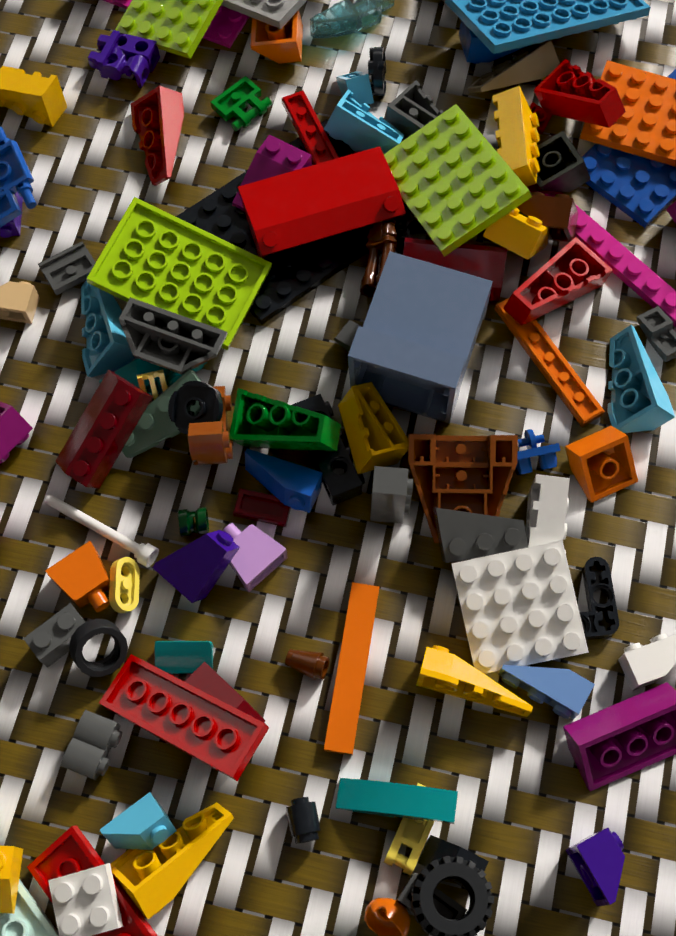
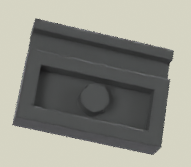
M83 241L38 263L57 296L86 281L96 262L88 249H86Z

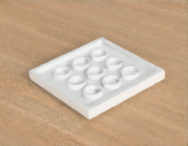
M563 540L451 563L473 666L483 674L500 671L503 665L525 666L589 653Z

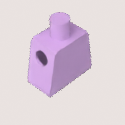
M233 523L223 529L224 532L232 536L233 542L240 547L229 564L248 592L288 558L287 550L284 546L252 524L242 532Z

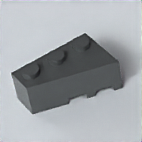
M433 507L441 557L445 563L528 548L523 520Z

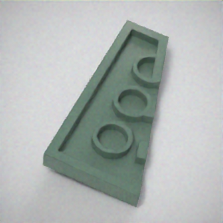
M189 369L147 406L122 449L125 457L133 458L160 444L161 441L181 433L169 417V400L174 391H178L185 382L201 381L195 371ZM196 401L194 406L190 407V411H193L195 416L201 411L198 401Z

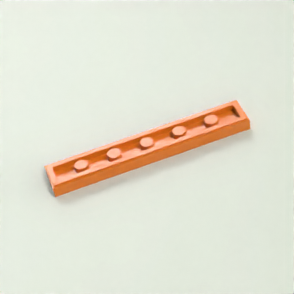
M509 298L496 304L495 311L580 426L583 427L601 417L605 412L538 321L535 319L521 326L503 309Z
M352 582L324 751L353 756L379 586Z

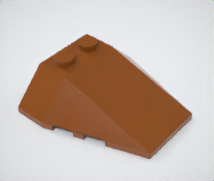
M408 434V463L434 543H439L433 507L499 517L501 506L517 465L518 435L448 436Z

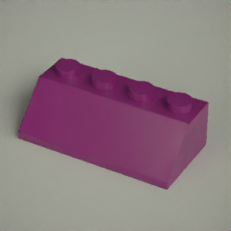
M668 682L563 726L569 751L589 791L676 754V690Z

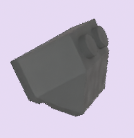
M131 297L119 317L133 357L179 374H184L189 369L192 370L216 357L227 336V332Z

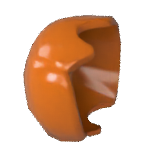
M376 898L367 905L364 921L369 929L378 934V936H408L411 918L406 907L397 900Z

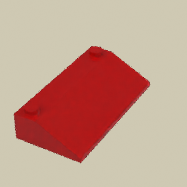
M380 146L237 187L258 256L262 259L275 252L391 218L399 220L406 214L399 188Z

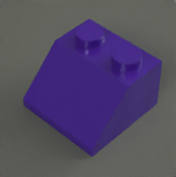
M609 828L598 831L565 850L597 906L611 905L616 901L625 855L622 852L624 846L621 839L614 831L611 833Z

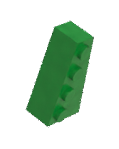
M238 388L229 438L231 441L246 448L337 451L341 424L326 415Z

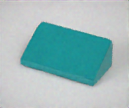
M155 641V667L169 674H192L204 662L213 669L214 646L211 641Z

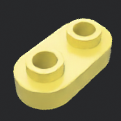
M123 557L114 561L110 568L109 602L111 607L118 613L134 610L139 602L140 569L137 562L130 557Z

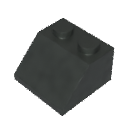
M564 131L538 145L540 156L537 157L540 172L537 173V184L541 191L571 192L591 180L584 160Z

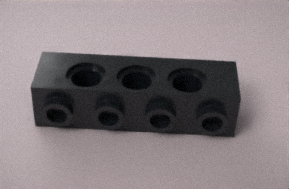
M321 394L292 404V406L314 411L329 418L334 416L330 403L328 401L324 402ZM341 428L337 451L308 450L316 470L322 472V484L332 506L361 495L362 486L365 484L363 474H357L352 463L354 460L350 447L344 446L342 441L344 434ZM343 468L346 472L342 475H337L333 470Z

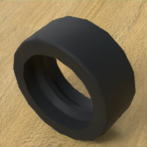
M93 619L76 629L71 637L69 650L71 658L82 673L90 677H103L112 674L121 667L126 659L128 646L126 638L114 623L106 619ZM102 633L111 635L115 644L113 650L106 658L97 662H89L83 657V647L89 639Z

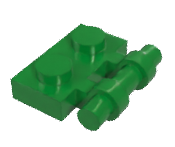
M246 76L210 102L211 108L226 122L232 117L237 119L231 123L235 131L249 126L251 120L258 115L262 116L265 114L267 108L272 105V101L268 97L262 101L258 99L262 96L261 89ZM249 105L253 107L246 113L243 111Z

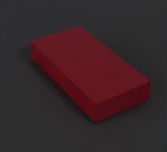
M240 488L233 515L235 517L286 527L291 507L284 505L274 495Z

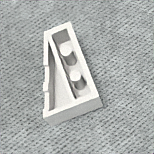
M536 474L528 493L525 532L528 547L566 539L567 523H565V518L569 505L568 490L570 478Z

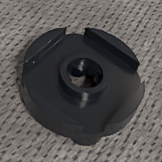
M384 47L370 48L368 74L371 75L372 82H370L372 95L385 96Z
M188 381L182 384L183 386L178 391H174L170 397L168 405L169 417L176 427L179 428L178 430L188 435L189 423L220 421L222 418L223 402L221 394L210 384L201 381ZM196 401H198L201 411L195 416V413L190 411V407L194 406Z

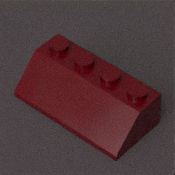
M405 238L403 255L491 280L493 282L488 302L499 301L507 257L506 248L462 244L444 257L432 240Z
M108 370L57 457L56 463L65 474L83 486L100 489L153 396L111 370Z

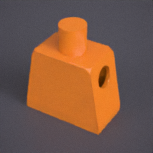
M88 541L45 570L52 581L79 608L90 603L96 612H101L110 605L109 599L104 594V592L109 590L110 578L91 541Z

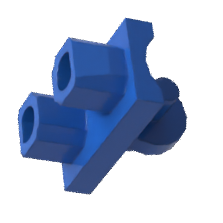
M532 429L525 430V438L518 439V447L526 446L528 450L518 451L515 468L516 474L533 472L530 457L538 456L541 470L557 467L556 452L560 451L559 443L537 447V443L545 442L544 435L535 436Z

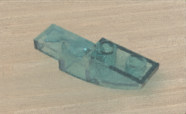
M343 0L310 19V35L312 38L339 37L372 27L381 22L382 12L393 7L394 0H357L353 4L350 0Z

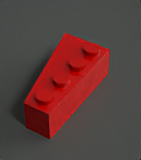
M567 59L561 62L534 89L541 107L553 115L610 128L626 112L618 91L614 86L600 78L596 80L593 74L589 72H582L579 66H572Z
M575 237L512 293L503 309L522 326L601 287L613 272V269Z

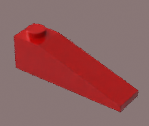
M160 85L131 103L132 126L134 132L139 134L140 142L138 144L140 149L145 152V165L151 183L155 186L171 178L184 118L182 93Z

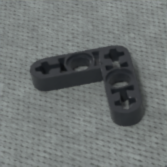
M592 557L585 563L582 571L589 612H579L581 621L585 626L584 634L586 640L609 638L619 628V617L609 564L601 557ZM593 565H596L597 569H602V572L598 576L599 584L592 586L591 584L596 582L595 572H590ZM598 590L605 592L608 596V602L605 604L597 603L593 598V593ZM610 609V611L605 613V620L607 623L612 624L608 631H605L604 626H599L598 624L603 620L602 611Z

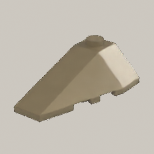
M548 40L532 44L504 56V62L491 67L493 72L482 75L467 89L469 93L485 92L537 79L544 80L560 64L552 41Z

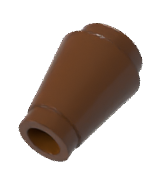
M293 649L288 651L285 660L286 666H290L313 680L317 678L323 680L330 663L329 657H325L324 653Z

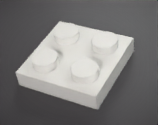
M110 863L48 880L59 936H92L123 927Z

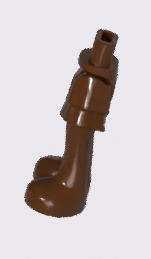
M395 218L370 225L371 228L367 235L368 242L365 245L368 249V260L360 285V293L364 296H374L389 251L395 253L398 247ZM380 254H382L381 263H380V269H379V273H378L379 257H380Z

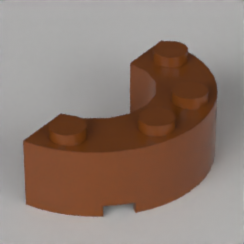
M225 386L213 387L220 392L223 402L221 420L189 423L188 443L191 459L195 461L193 465L228 463V459H233L232 446H234V442L229 438L230 431H228L227 411H232L231 395H226Z

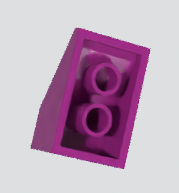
M268 135L257 150L240 186L312 166V156L274 136ZM238 191L232 204L244 211Z

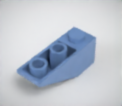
M503 665L498 675L503 677L502 681L515 689L518 687L528 692L527 696L540 704H543V702L554 707L553 711L557 715L565 719H569V717L574 719L579 715L595 685L570 669Z

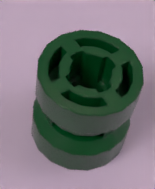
M206 507L198 508L196 511H189L188 509L178 511L181 537L190 536L192 533L200 535L209 533Z

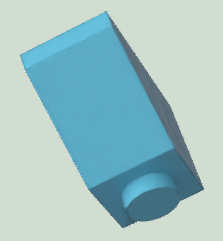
M356 71L336 77L342 96L349 89L354 93L352 98L361 106L363 103L367 105L374 103L368 74Z
M151 792L100 829L103 836L115 849L140 850L154 849L177 831Z

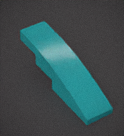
M340 778L336 809L392 818L402 817L454 824L458 791L391 782Z

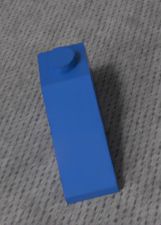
M248 448L245 451V470L284 505L290 506L295 510L310 513L321 491L322 472Z

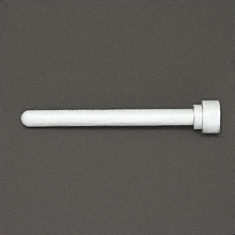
M53 495L46 496L45 503L132 552L134 557L137 558V562L149 568L155 562L159 554L157 547L149 543L138 544Z

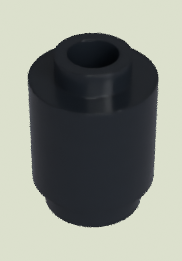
M308 797L291 800L292 806L286 807L291 837L295 838V843L300 844L318 840V832L321 829L316 803L309 802Z

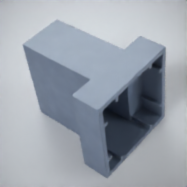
M389 251L363 327L358 326L348 354L350 388L355 385L372 382L386 405L450 424L459 397L460 387L488 305L493 281Z

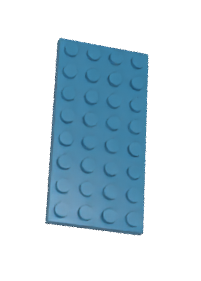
M445 0L446 5L493 54L572 34H579L584 31L628 20H635L648 16L651 8L644 0Z

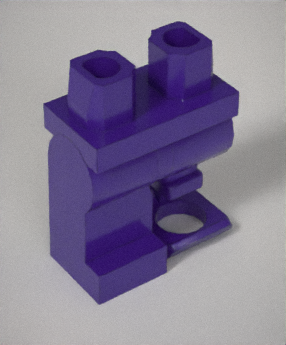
M113 30L110 36L100 34L97 46L101 53L91 51L88 56V62L90 67L98 69L101 77L106 79L109 77L112 80H119L122 74L131 77L133 73L138 87L142 88L149 73H153L160 59V54L156 41L128 34L120 35L119 31Z

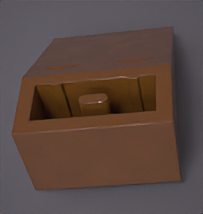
M530 192L532 197L516 207L520 210L519 214L527 218L528 216H533L542 221V225L548 228V240L570 242L574 239L578 211L573 198H570L569 195L555 194V197L545 196L541 192Z

